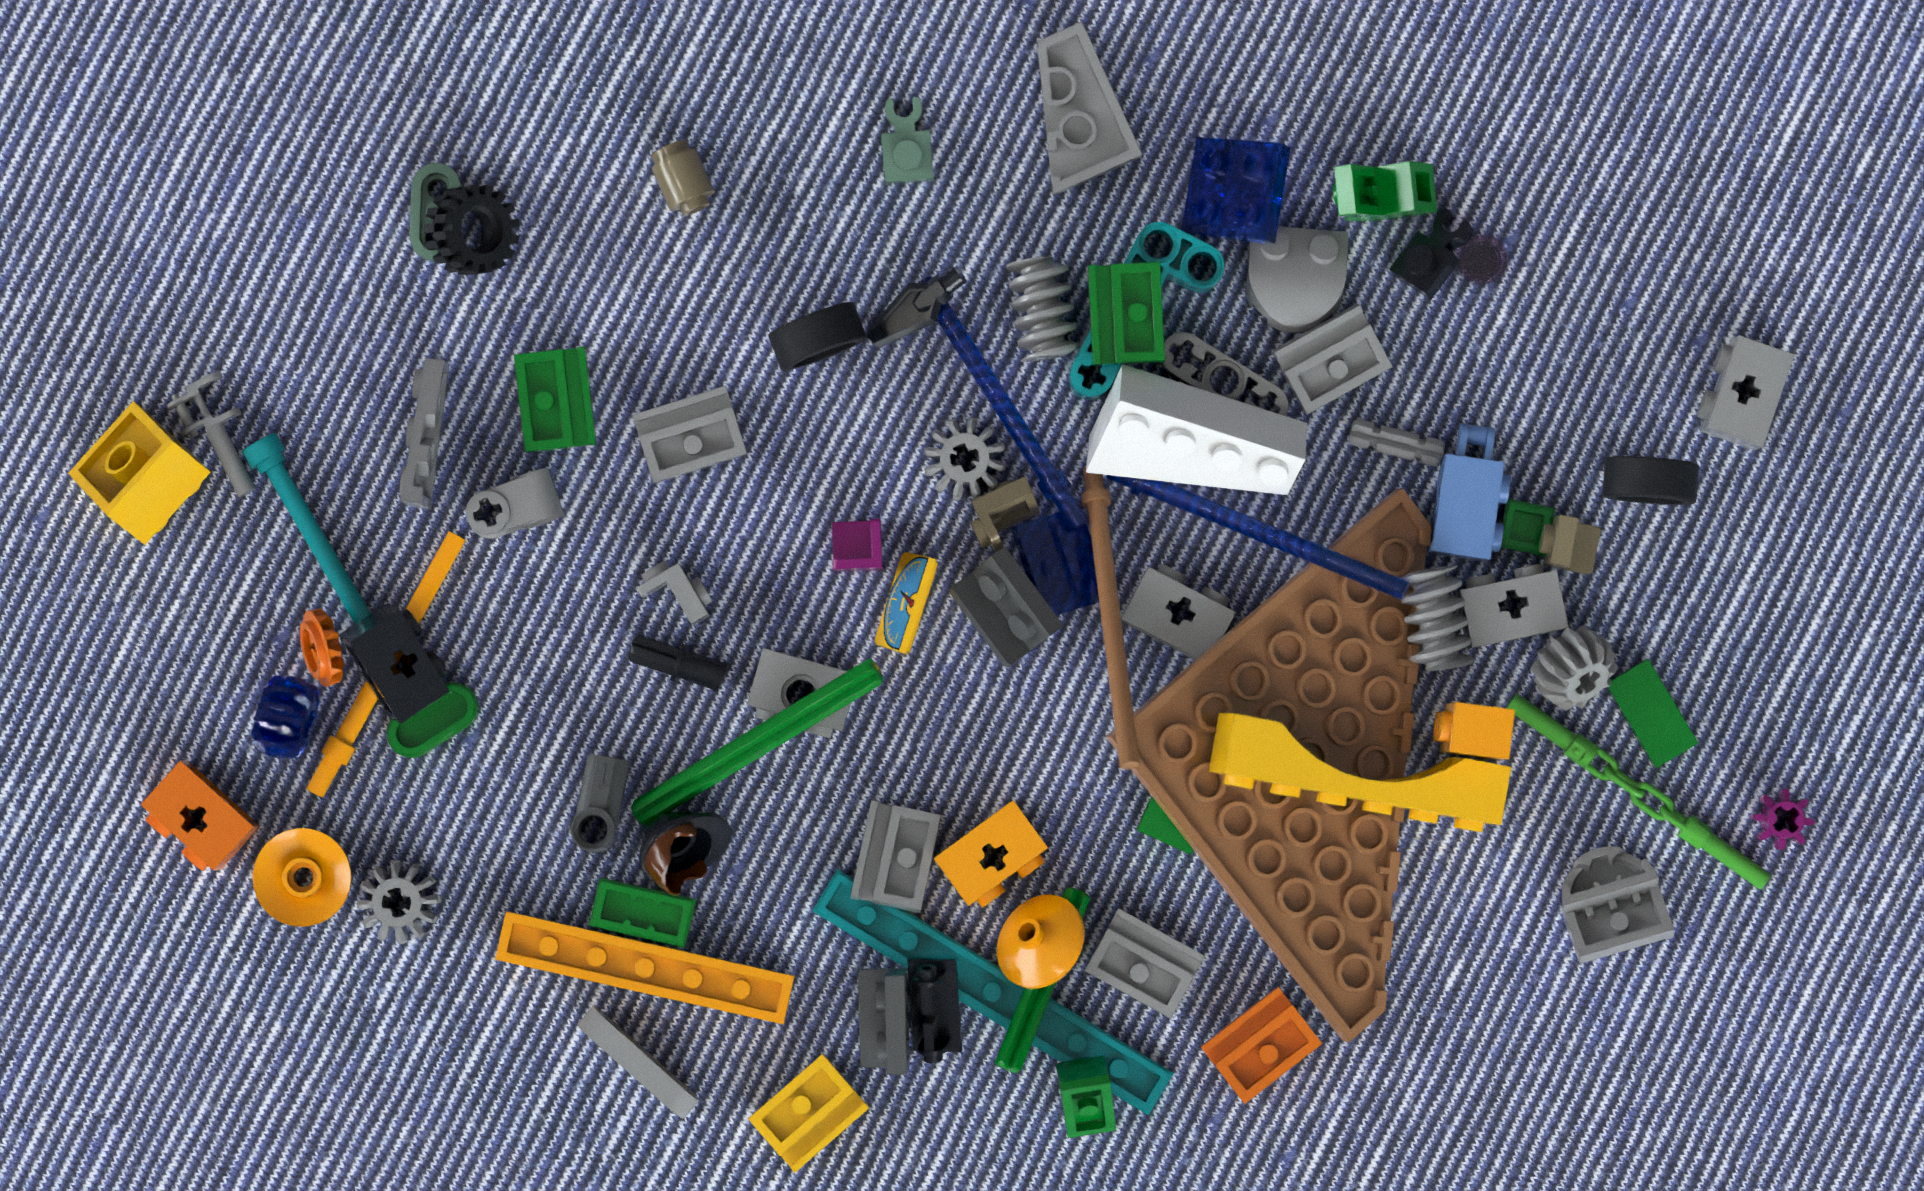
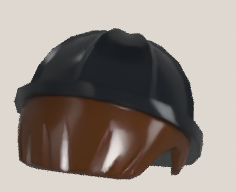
M679 810L677 812L662 813L652 823L647 825L644 830L639 866L651 881L656 882L668 894L677 896L681 893V886L686 881L703 878L707 874V867L713 864L726 851L731 841V827L723 816L714 812L694 814L688 810Z

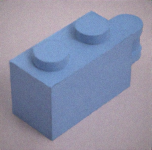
M1460 423L1455 455L1446 453L1443 455L1440 463L1431 522V543L1428 546V554L1486 562L1491 560L1492 552H1500L1504 524L1496 523L1499 503H1507L1511 475L1503 474L1505 462L1492 460L1495 428ZM1466 445L1483 446L1481 459L1465 456Z

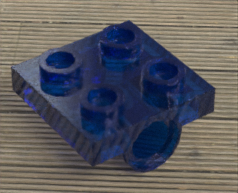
M1196 137L1181 230L1194 237L1275 244L1291 147L1273 142Z

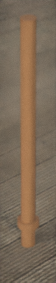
M1084 466L1085 492L1081 494L1082 506L1088 509L1119 766L1121 769H1134L1140 763L1107 506L1111 504L1110 491L1104 487L1103 474L1086 473V466Z

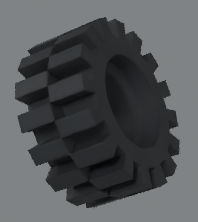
M471 185L451 188L444 191L445 195H438L433 200L437 207L428 208L426 217L433 219V224H424V233L433 234V240L425 242L428 250L438 249L439 251L432 257L437 264L446 263L444 270L450 273L458 272V275L490 273L495 269H501L506 264L503 260L512 259L515 253L508 246L518 244L520 235L512 234V228L520 227L519 218L510 219L508 215L515 211L513 204H501L506 198L505 194L501 191L492 192L494 187L488 185ZM469 211L474 212L478 216L482 225V240L475 249L468 247L461 231L463 217Z

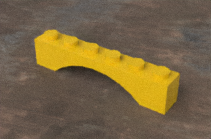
M1219 713L1209 772L1224 774L1223 784L1253 789L1254 780L1271 783L1270 793L1299 798L1300 790L1303 789L1318 792L1316 802L1345 807L1347 798L1363 801V811L1391 815L1393 807L1409 810L1408 819L1437 824L1438 816L1440 815L1455 818L1454 828L1483 833L1484 824L1502 825L1511 767L1468 758L1448 757L1426 770L1406 777L1378 781L1367 780L1341 772L1317 759L1295 740L1281 722L1235 713Z

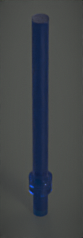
M932 276L923 279L919 283H928ZM948 302L944 305L942 304L937 322L1040 480L1037 483L1038 488L1047 501L1053 500L1071 530L1079 529L1089 520L1069 491L1072 485L1062 469H1055Z

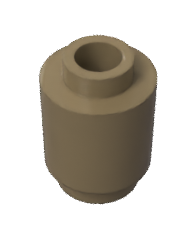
M686 139L668 144L651 154L655 164L651 168L671 212L681 210L683 216H688L710 205L707 198L715 190L695 148L690 149Z

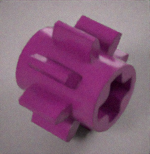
M1789 789L1780 790L1778 801H1773L1767 795H1761L1759 798L1765 807L1762 809L1761 814L1755 813L1750 815V819L1760 821L1763 829L1757 834L1756 839L1765 840L1770 836L1775 837L1774 845L1776 850H1784L1786 838H1791L1798 844H1804L1805 839L1800 832L1804 825L1810 826L1815 824V820L1805 818L1802 810L1809 801L1807 799H1800L1795 803L1790 802ZM1776 809L1778 811H1790L1791 815L1787 819V823L1790 826L1789 829L1774 828L1773 824L1778 819L1774 813Z

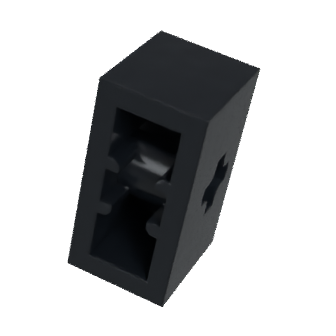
M387 603L338 636L387 715L401 724L450 692L442 679L448 673L433 650L425 652L417 638L423 634L422 629L410 611L405 609L401 612L400 609ZM397 651L404 654L400 658L404 667L399 670L392 667L396 663L393 654Z

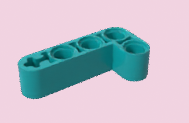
M1153 222L1145 226L1139 233L1124 264L1160 262L1161 288L1165 280L1168 279L1197 293L1208 292L1215 288L1221 280L1225 269L1224 258L1220 251L1210 244L1164 222ZM1155 234L1165 236L1171 244L1170 254L1160 259L1153 258L1147 254L1144 241L1149 236ZM1203 256L1211 260L1215 268L1214 276L1205 281L1193 278L1188 271V263L1191 259ZM1091 329L1072 364L1069 375L1070 387L1074 394L1088 401L1098 400L1107 394L1122 364H1104L1099 372V377L1105 381L1103 385L1094 383L1091 389L1085 388L1082 385L1084 377L1078 371L1080 369L1088 371L1093 365L1092 352H1088L1089 347L1092 346Z

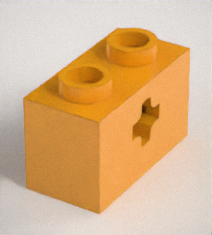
M1461 702L1445 704V711L1436 712L1433 741L1440 742V753L1493 760L1509 759L1515 710Z
M1012 800L935 856L934 860L968 906L977 900L983 908L1006 891L1001 882L1013 873L1017 872L1021 879H1023L1046 861L1041 856V853L1048 849V847L1014 800ZM989 843L994 848L1003 845L1008 851L1002 857L1005 866L998 871L993 865L984 869L979 863L985 857L982 848Z

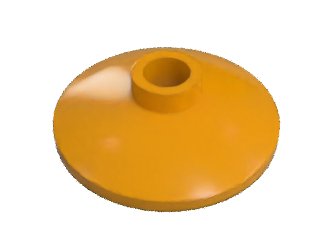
M296 828L276 835L264 845L256 858L252 879L255 895L262 908L271 917L287 925L306 927L322 923L339 911L348 897L352 874L346 853L332 837L318 830ZM303 867L310 869L313 873V881L307 887L299 885L296 880L298 870Z
M1052 894L1039 895L1019 905L1005 921L998 937L997 960L1003 974L1014 984L1028 989L1049 986L1065 976L1076 963L1084 943L1085 929L1080 912L1067 899Z

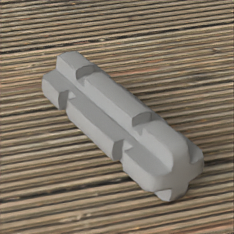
M1356 419L1352 423L1348 438L1352 446L1364 449L1372 446L1376 452L1411 461L1414 458H1418L1419 463L1434 467L1440 465L1445 451V443L1442 440L1425 437V440L1419 438V434L1385 425L1377 428L1374 427L1373 422Z

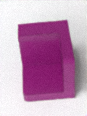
M880 518L870 519V521L832 522V565L834 572L883 570Z

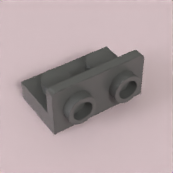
M1005 546L949 589L951 596L1005 667L1011 666L1064 626Z
M908 968L861 969L858 973L860 1065L864 1068L887 1067V1075H907L910 1067Z

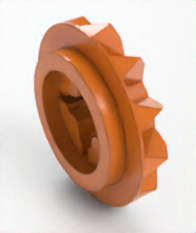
M322 608L308 610L304 614L299 631L303 657L313 678L318 679L322 686L328 687L341 682L343 676L344 661L341 654L343 649L338 640L339 633L334 629L333 620Z

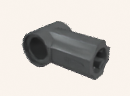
M588 754L576 815L571 822V836L581 849L589 853H604L610 850L617 841L618 822L630 767L629 761ZM600 817L607 824V834L601 842L589 844L582 836L583 825L588 819Z

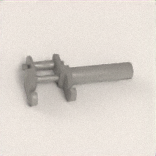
M216 371L185 386L187 394L179 397L178 393L172 395L173 401L166 406L168 409L176 408L185 426L180 432L182 436L191 434L192 438L199 435L197 430L203 427L206 428V435L238 497H242L254 491L256 487L223 426L230 418H235L241 415L242 412L239 407H236L214 417L210 414L201 397L203 388L209 386L211 381H217L223 377L220 371ZM195 399L204 416L203 419L194 422L185 403Z

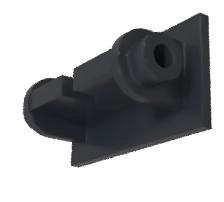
M908 958L913 1050L923 1055L924 1062L938 1063L943 1060L945 1052H962L957 960Z

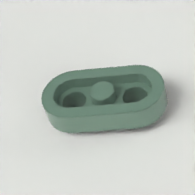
M441 163L427 164L419 169L413 178L411 188L410 243L414 251L421 258L429 262H435L432 257L439 252L438 249L428 250L425 243L428 241L430 233H424V224H433V219L426 217L428 208L437 207L433 202L435 198L430 195V187L438 181L444 182L447 190L462 187L461 180L456 172L449 166Z

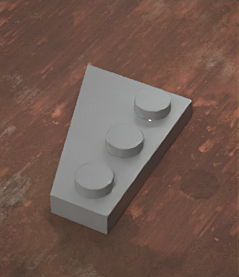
M1082 21L1037 41L1052 195L1054 197L1142 157V153Z
M425 358L423 369H416L414 373L412 397L418 398L415 418L410 417L408 421L406 446L409 447L407 464L403 466L400 479V501L413 508L431 510L450 366L444 360Z

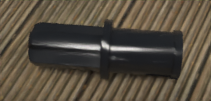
M643 635L635 636L628 654V659L631 662L671 675V681L675 682L676 678H680L712 689L717 693L728 665L726 662H720L687 651V645L682 644L681 648Z

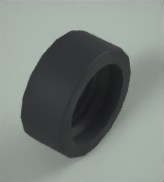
M844 302L818 310L786 323L768 334L782 371L797 369L829 358L867 339L854 302Z
M1641 456L1608 457L1605 459L1602 496L1608 499L1635 503L1692 505L1697 501L1699 465L1693 462L1668 458Z

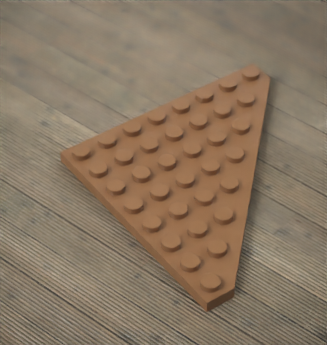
M1403 488L1395 489L1133 713L1140 765L1131 770L1342 1041L1348 1043L1386 1010L1387 991L1384 990L1386 963L1391 958L1394 921H1391L1393 892H1397L1401 854V852H1397L1400 822L1404 823L1405 809L1393 807L1391 815L1373 813L1362 810L1363 801L1347 798L1345 807L1316 802L1318 792L1303 789L1300 790L1299 798L1270 793L1271 783L1255 780L1253 789L1223 784L1225 775L1209 772L1218 715L1219 713H1235L1281 722L1299 744L1317 759L1341 772L1377 781L1405 776L1406 755L1411 750L1414 714L1411 713L1413 684H1417L1419 663L1411 662L1410 657L1420 652L1421 645L1407 641V637L1419 631V626L1408 624L1404 621L1405 617L1417 611V607L1402 604L1401 598L1414 591V587L1399 584L1398 579L1410 572L1425 569L1426 548L1431 543L1432 526ZM1114 729L1106 738L1118 752Z

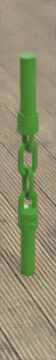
M1516 693L1512 697L1506 709H1514L1515 716L1564 750L1563 754L1598 779H1611L1630 793L1631 801L1654 819H1667L1679 828L1678 837L1687 841L1698 850L1702 848L1759 890L1768 882L1771 877L1769 872L1714 834L1712 828L1701 821L1700 818L1694 814L1686 818L1675 810L1673 801L1653 785L1647 782L1637 783L1618 769V763L1611 755L1581 733L1574 734L1520 694ZM1596 754L1610 764L1604 767V773L1590 764ZM1644 789L1666 804L1660 807V813L1639 799L1645 795Z

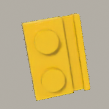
M822 1053L753 1113L748 1120L778 1155L784 1159L791 1170L796 1173L870 1107Z

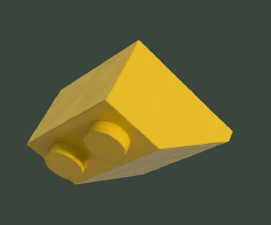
M134 401L68 472L73 480L109 518L144 545L166 526L169 518L188 497L197 492L203 480L211 473L190 450Z

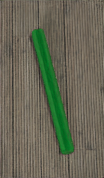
M872 659L865 660L635 799L631 806L633 815L641 825H649L662 813H669L880 686L884 679L881 669Z

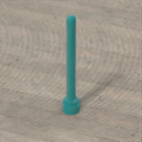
M276 432L267 435L245 448L242 453L252 469L257 468L261 475L267 474L354 624L370 615L371 612L283 465L287 461L283 455V452L286 450Z

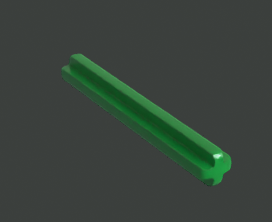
M1068 887L1062 897L1071 902L1083 918L1090 901V896L1079 889ZM1056 982L1043 988L1024 989L995 1060L996 1065L1001 1069L1011 1073H1018L1022 1069Z

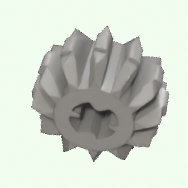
M975 418L968 419L966 433H960L957 421L951 419L948 421V427L952 437L948 439L937 429L932 432L933 439L943 447L942 449L925 447L923 454L928 458L940 459V463L929 465L924 471L926 476L944 473V476L935 486V490L939 493L943 492L950 482L955 483L953 500H961L963 485H969L973 499L981 497V490L977 484L980 479L991 489L997 486L998 482L987 473V469L1003 472L1005 471L1006 463L989 459V456L1000 454L1005 450L1002 442H997L990 446L985 445L994 433V429L991 426L986 427L980 436L977 437L974 435L976 429ZM959 447H965L968 453L976 452L979 462L972 461V466L975 469L964 472L961 465L953 467L950 458H957L955 450Z
M1585 625L1578 627L1575 631L1567 627L1560 637L1556 639L1550 637V644L1546 648L1537 651L1539 660L1531 666V670L1535 675L1533 681L1538 685L1537 689L1545 699L1550 700L1554 705H1559L1565 711L1571 709L1574 705L1582 709L1592 697L1599 699V692L1603 688L1612 685L1610 676L1618 670V666L1614 661L1616 655L1611 650L1612 646L1603 636H1599L1595 631L1589 630Z
M393 860L391 863V878L383 867L376 866L373 869V874L380 885L378 886L370 881L361 882L360 888L373 896L372 900L364 899L357 901V908L361 910L373 909L374 914L365 918L362 922L365 928H370L379 921L383 923L377 935L379 940L385 941L390 936L393 927H395L397 943L404 944L408 939L407 925L417 938H422L426 935V932L419 919L421 918L429 923L437 922L439 916L432 911L426 910V904L434 905L441 903L442 896L438 894L426 896L424 890L432 887L436 883V879L434 876H429L418 883L416 880L421 872V865L413 863L404 877L402 861ZM395 888H400L402 896L410 897L411 907L403 908V911L406 913L403 916H398L397 908L388 906V897L396 896L393 891Z

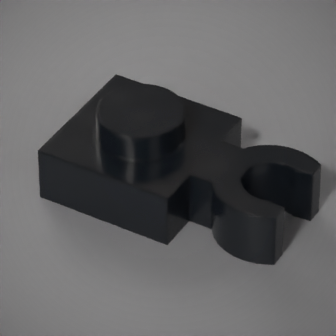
M1447 208L1442 209L1435 216L1432 234L1427 237L1417 231L1389 268L1395 278L1432 300L1460 263V260L1452 251L1454 248L1467 244L1474 233V229L1466 220L1460 224L1457 230L1447 232L1449 225L1455 219Z

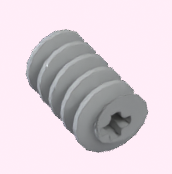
M1051 256L1028 258L1006 264L1007 271L1021 274V276L1009 282V290L1024 293V295L1012 301V309L1027 313L1014 321L1015 329L1030 332L1028 335L1017 340L1018 348L1033 351V353L1022 358L1020 362L1063 357L1080 348L1079 342L1065 340L1064 336L1077 329V323L1062 320V315L1073 310L1074 304L1059 301L1060 295L1071 290V284L1056 282L1057 276L1069 270L1068 265L1055 263Z
M1459 565L1417 570L1398 579L1399 584L1414 587V591L1401 598L1402 604L1417 607V611L1405 617L1404 621L1405 623L1420 627L1418 632L1407 637V641L1423 646V650L1410 657L1411 662L1425 664L1426 669L1423 671L1446 670L1474 663L1471 655L1458 653V651L1471 644L1470 637L1455 633L1468 624V619L1464 616L1452 614L1453 611L1465 605V600L1463 597L1449 595L1451 591L1462 585V580L1458 577L1448 576L1446 573Z

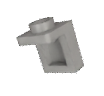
M663 561L641 575L645 583L636 587L641 597L645 598L662 587L669 585L692 625H696L711 616L705 606L713 602L702 581L698 576L689 580L679 563L670 567L667 561Z

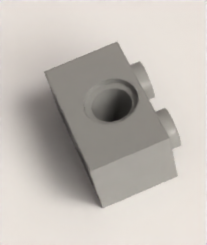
M763 648L747 705L757 708L755 718L767 720L791 706L788 700V691L795 682L808 681L814 686L816 691L847 671ZM851 703L806 729L805 732L831 738L833 729L843 732Z

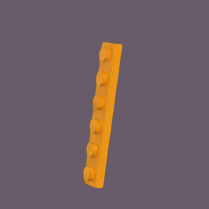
M510 911L505 913L495 960L779 1024H784L795 977V975Z

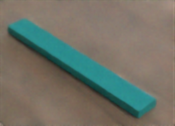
M839 869L836 870L812 911L905 968H908V958L956 959L959 1001L1008 1030L1025 988L1011 982L996 964L907 910L874 904L861 899H851L854 878ZM1052 998L1048 1002L1032 1042L1033 1046L1060 1062L1104 1056L1112 1094L1147 1115L1150 1114L1174 1074L1169 1069Z

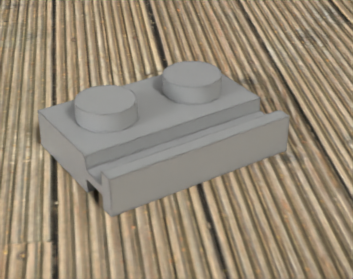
M1357 303L1271 351L1277 359L1303 412L1306 414L1315 411L1392 368L1374 330L1368 323L1361 306Z
M726 385L632 415L654 484L748 455Z
M871 800L851 891V899H861L874 904L921 913L941 815L897 805L881 804L878 801Z
M1118 908L1084 971L1171 1019L1205 956Z

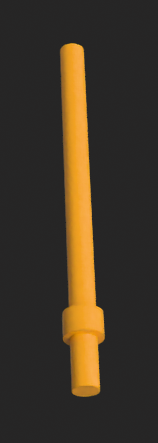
M450 531L445 536L406 607L418 624L423 619L466 541ZM397 651L393 654L396 663L392 667L395 668L403 653ZM367 681L363 684L335 737L332 735L328 737L321 750V753L325 755L306 787L307 790L322 798L325 796L341 765L347 766L356 750L352 745L378 700Z

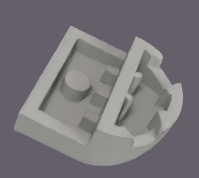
M1251 224L1245 285L1246 297L1250 307L1254 306L1266 317L1269 326L1293 333L1306 332L1328 318L1332 313L1335 314L1340 306L1346 282L1349 232Z
M1607 846L1590 850L1574 861L1573 868L1569 871L1562 884V914L1579 964L1674 937V927L1658 886L1659 877L1646 859L1640 860L1631 854L1625 853L1621 847Z

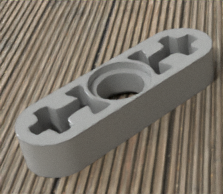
M1178 332L1165 340V361L1161 362V365L1174 378L1184 384L1234 400L1242 394L1247 379L1256 384L1250 393L1261 399L1266 397L1267 394L1273 395L1276 398L1273 406L1279 410L1278 414L1286 416L1288 399L1283 390L1191 333ZM1184 342L1190 344L1193 347L1190 355L1201 363L1205 358V354L1215 359L1204 370L1201 382L1191 377L1197 372L1198 369L1186 362L1180 368L1172 364L1174 355L1169 351L1172 345L1180 348ZM1228 367L1236 373L1238 385L1235 391L1222 395L1212 389L1210 375L1215 369ZM1248 399L1244 400V403L1257 407L1256 404Z
M593 1005L577 1023L578 1027L680 1118L684 1119L700 1101L685 1084L596 1006Z

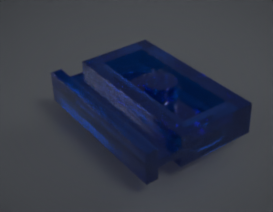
M1080 505L1010 528L1025 574L1056 616L1099 603L1092 541Z

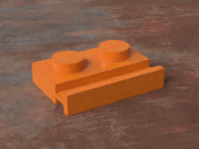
M1277 986L1200 1047L1242 1102L1246 1104L1322 1045V1042Z

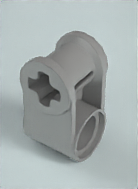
M548 468L525 473L509 480L507 483L478 492L468 501L465 510L466 519L473 531L486 539H495L522 529L537 527L564 516V511ZM488 503L491 504L494 510L502 509V513L495 516L497 524L488 527L484 520H476V517L483 514L482 506Z

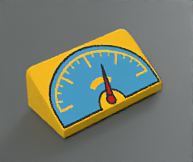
M909 552L901 555L874 639L876 645L906 655L911 652L938 567L936 559Z

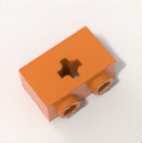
M180 760L140 804L149 812L145 820L165 838H168L171 833L186 845L181 851L182 854L202 871L208 866L213 871L222 870L260 827L255 820L194 765L184 760ZM190 809H205L206 813L202 818L208 825L205 829H191L189 827L193 820L187 813Z

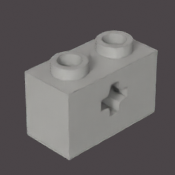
M1741 335L1731 339L1729 345L1722 343L1713 365V371L1719 373L1714 391H1705L1697 412V417L1704 419L1700 432L1754 451L1762 448L1795 354ZM1745 380L1748 381L1746 390L1753 393V396L1739 403L1737 402L1739 393L1732 390V386Z
M1160 564L1157 571L1148 566L1121 617V621L1196 660L1222 638L1236 613L1227 608L1230 599L1204 586L1201 594L1183 585L1187 578L1185 575L1164 564ZM1181 599L1186 600L1189 603L1187 611L1194 616L1191 622L1183 619L1178 625H1175L1170 621L1172 613L1166 607L1168 603L1176 605Z
M1536 564L1513 569L1515 579L1496 582L1494 573L1465 579L1467 588L1458 590L1455 594L1458 597H1463L1465 600V605L1459 608L1460 616L1468 619V624L1463 627L1464 635L1469 636L1471 639V644L1467 646V649L1559 631L1569 627L1557 570L1544 573L1543 565ZM1506 592H1510L1512 599L1521 598L1523 607L1515 611V619L1511 618L1509 611L1500 612L1498 603L1506 600Z

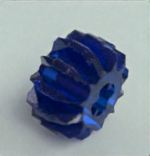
M275 675L268 681L267 686L263 689L260 702L257 703V711L253 718L254 726L251 734L254 749L278 759H297L303 754L304 748L308 746L310 735L314 732V723L318 717L317 709L320 701L316 685L307 683L306 680L294 676Z

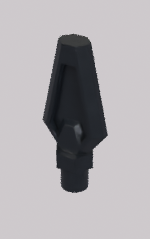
M954 267L942 277L937 274L928 283H908L866 331L867 337L879 349L936 323L942 304L944 305L953 298V292L967 282L966 278L957 267Z

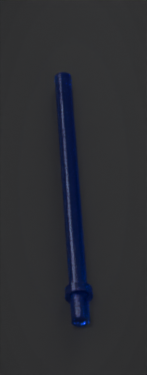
M1106 475L1107 479L1131 488L1130 493L1140 498L1144 494L1400 600L1405 598L1409 589V581L1168 482Z

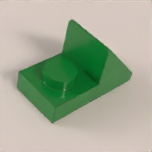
M1095 1056L1057 1063L1056 1069L1068 1138L1116 1131L1111 1084L1105 1057Z

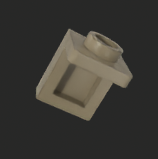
M1024 476L1015 481L1001 482L989 493L972 500L978 518L970 523L982 549L991 545L996 553L1003 548L999 532L1040 514L1033 491L1026 477Z
M1561 514L1553 517L1552 525L1544 524L1540 538L1539 552L1546 554L1543 566L1585 575L1591 574L1594 568L1601 529L1598 526L1579 523V518Z

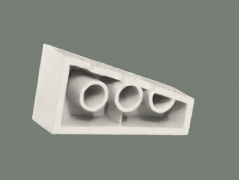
M1122 364L1089 435L1086 473L1288 495L1306 460L1307 423Z

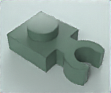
M912 97L913 111L907 117H900L895 113L893 99H887L885 114L889 123L895 127V133L881 134L885 185L934 181L930 130L916 131L915 125L922 116V104L919 97Z

